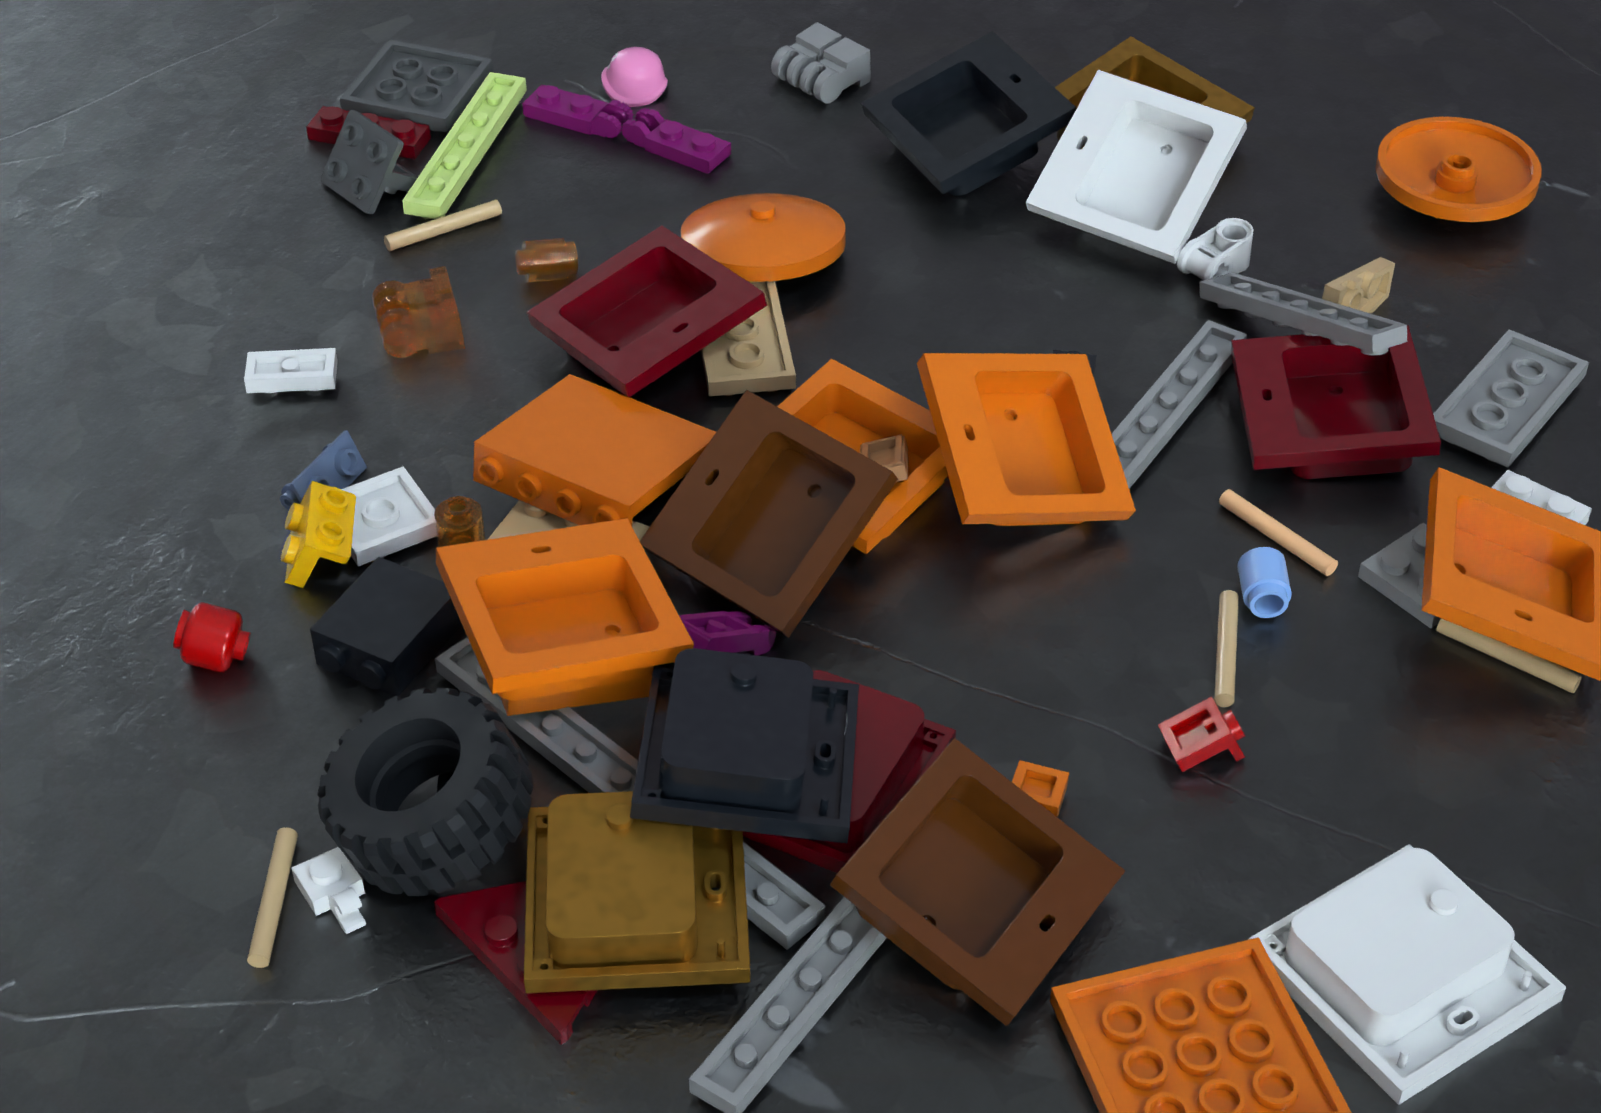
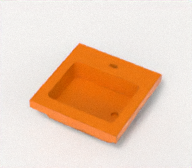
M923 353L917 362L919 374L962 524H992L995 526L1081 524L1085 521L1128 520L1136 512L1086 354Z
M832 358L777 406L859 453L862 443L901 434L902 436L905 435L908 446V479L895 483L852 545L865 554H868L882 539L891 535L944 483L945 478L948 476L930 410Z
M1438 467L1431 477L1429 485L1421 611L1601 681V531Z
M628 518L436 547L437 568L492 694L497 693L503 699L521 701L652 677L654 666L673 663L679 652L694 647L688 631Z

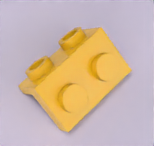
M311 481L301 503H292L285 521V529L290 530L291 534L287 537L281 554V561L287 563L285 583L304 588L319 557L347 564L351 556L356 503V496L337 487H330Z

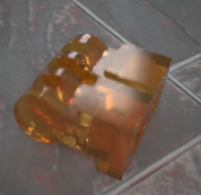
M446 266L429 269L430 278L405 284L395 280L385 281L379 284L373 291L372 300L379 322L384 349L391 356L404 358L423 349H428L429 354L465 349L460 316Z

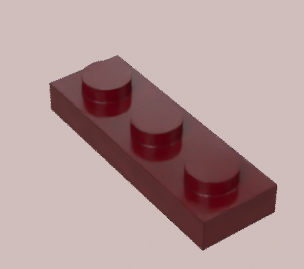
M322 106L306 126L308 140L335 145L349 111L335 106ZM361 113L403 141L404 146L399 157L416 159L431 139L429 125L414 123L407 119L398 120L377 116L373 113Z

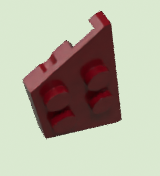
M526 881L445 896L434 901L436 915L561 1045L567 1042L573 1033V1021L583 1005L589 1006L597 990L525 993Z

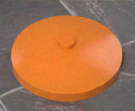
M1429 117L1410 121L1396 127L1381 141L1375 166L1380 184L1398 202L1425 215L1458 222L1493 221L1520 212L1535 198L1542 172L1537 155L1522 139L1498 126L1461 117Z
M759 193L724 198L697 209L683 222L681 238L746 281L766 282L802 277L822 270L835 262L845 249L846 227L843 218L838 212L816 200L788 194Z

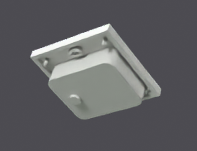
M1098 70L1025 202L1027 209L1036 214L1176 264L1181 250L1186 245L1247 129L1246 119Z
M1410 844L1248 938L1249 940L1259 937L1290 997L1398 1105L1562 1001L1566 990L1564 984L1514 940V930L1505 919L1432 853L1421 848H1413Z

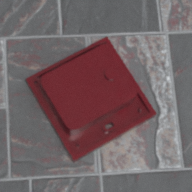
M661 225L526 313L530 324L614 389L622 392L627 397H631L766 307L767 303L763 291Z
M1409 325L1407 326V342L1389 347L1388 352L1382 355H1365L1361 353L1359 348L1350 345H1334L1328 338L1306 336L1303 334L1231 340V356L1254 470L1291 467L1292 472L1303 479L1380 474L1407 470L1412 465L1413 457L1440 455L1441 440Z
M813 670V679L859 684L826 671ZM859 684L848 842L838 843L744 831L743 837L838 873L951 741L956 738V730L924 719L923 710L912 702Z

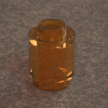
M564 238L523 241L522 250H516L515 252L518 275H525L527 283L568 279V275L578 273V256L574 241L565 242Z
M454 496L444 500L436 507L434 517L439 547L485 540L482 508L477 501L464 496Z

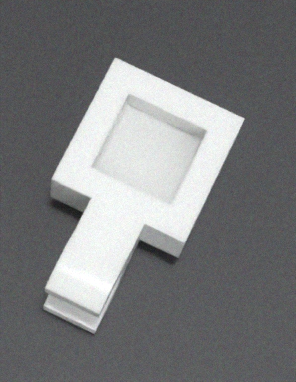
M339 847L291 867L296 885L316 916L331 909L346 934L366 925L365 919L358 910V908L362 907L359 896L365 894L363 880Z

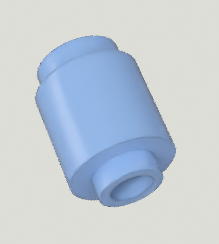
M1258 547L1247 551L1240 557L1237 564L1244 604L1255 616L1260 618H1273L1281 615L1287 609L1292 596L1284 555L1271 547Z

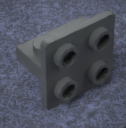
M350 110L321 176V182L363 212L374 214L384 191L390 194H396L397 190L408 192L418 177L396 163L404 146L403 141L360 112Z

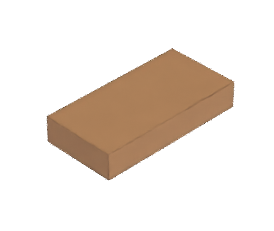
M901 434L860 445V453L893 471L898 478L897 482L908 479V446L905 435L902 436Z

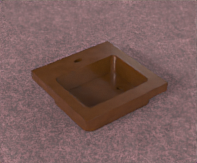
M746 390L642 537L640 543L646 551L789 638L898 478L893 471Z
M954 738L836 874L830 886L853 903L863 919L943 983L953 989L962 990L1004 1025L1008 1026L1124 874L1125 870ZM1039 924H1044L1048 931H1042Z

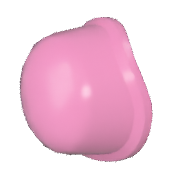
M629 47L617 52L612 57L610 64L604 68L601 76L606 94L612 100L620 101V103L624 102L629 107H640L653 103L663 94L668 85V79L665 77L659 56L643 47Z

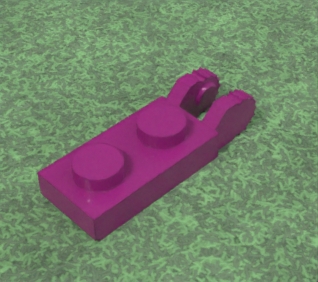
M543 84L522 103L523 115L525 117L588 135L595 134L602 137H611L612 139L620 134L621 125L627 120L633 119L634 116L631 107L628 104H624V102L620 103V101L613 99L608 103L588 95H579L558 89L555 86Z
M640 109L635 114L634 120H627L621 126V134L630 143L633 142L634 145L645 148V151L709 174L731 155V142L687 127L677 121L664 120L660 113L653 109Z
M717 611L679 615L694 643L693 648L731 653L746 651L752 655L760 656L770 651L777 637L775 629L768 625L751 626L753 619L750 615L741 611Z

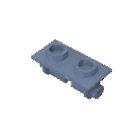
M344 430L332 443L327 444L323 448L322 453L291 483L286 484L282 488L280 502L286 509L289 510L293 502L301 503L311 481L343 489L348 487L367 468L348 430Z

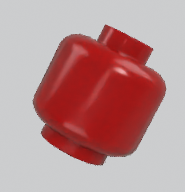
M200 602L193 607L191 612L187 610L182 612L176 629L173 648L180 649V657L186 664L216 672H225L230 668L234 659L244 660L251 632L242 630L243 619L239 612Z

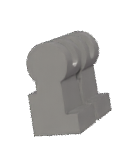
M816 22L796 35V43L791 46H783L775 53L771 63V71L774 76L781 80H787L792 86L801 88L803 92L814 95L816 99L828 104L835 101L842 90L850 85L855 84L861 87L871 82L870 49L847 37L842 39L841 34Z

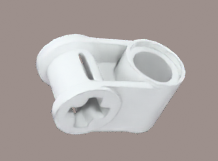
M1227 218L1220 221L1216 226L1201 236L1190 240L1183 247L1178 256L1177 268L1184 274L1192 273L1202 280L1231 272L1238 274L1245 271L1250 264L1254 230L1252 225L1240 218Z

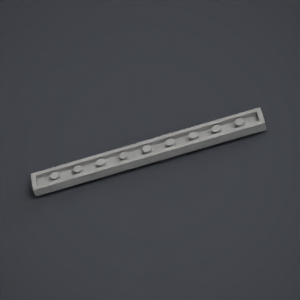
M468 637L435 658L436 669L441 676L460 691L476 695L484 703L490 704L509 730L589 793L633 791L638 760L571 708L566 707L557 710L507 716L500 696L497 693L492 694ZM743 842L747 918L788 950L825 920V905ZM715 887L712 890L717 891L719 888Z

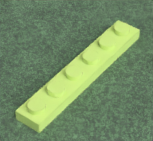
M489 72L403 198L404 214L420 216L424 219H438L445 216L526 93L525 77Z

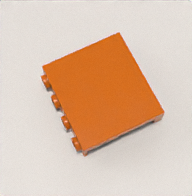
M569 374L474 441L473 481L577 525L628 518L632 526V518L690 471L716 432Z

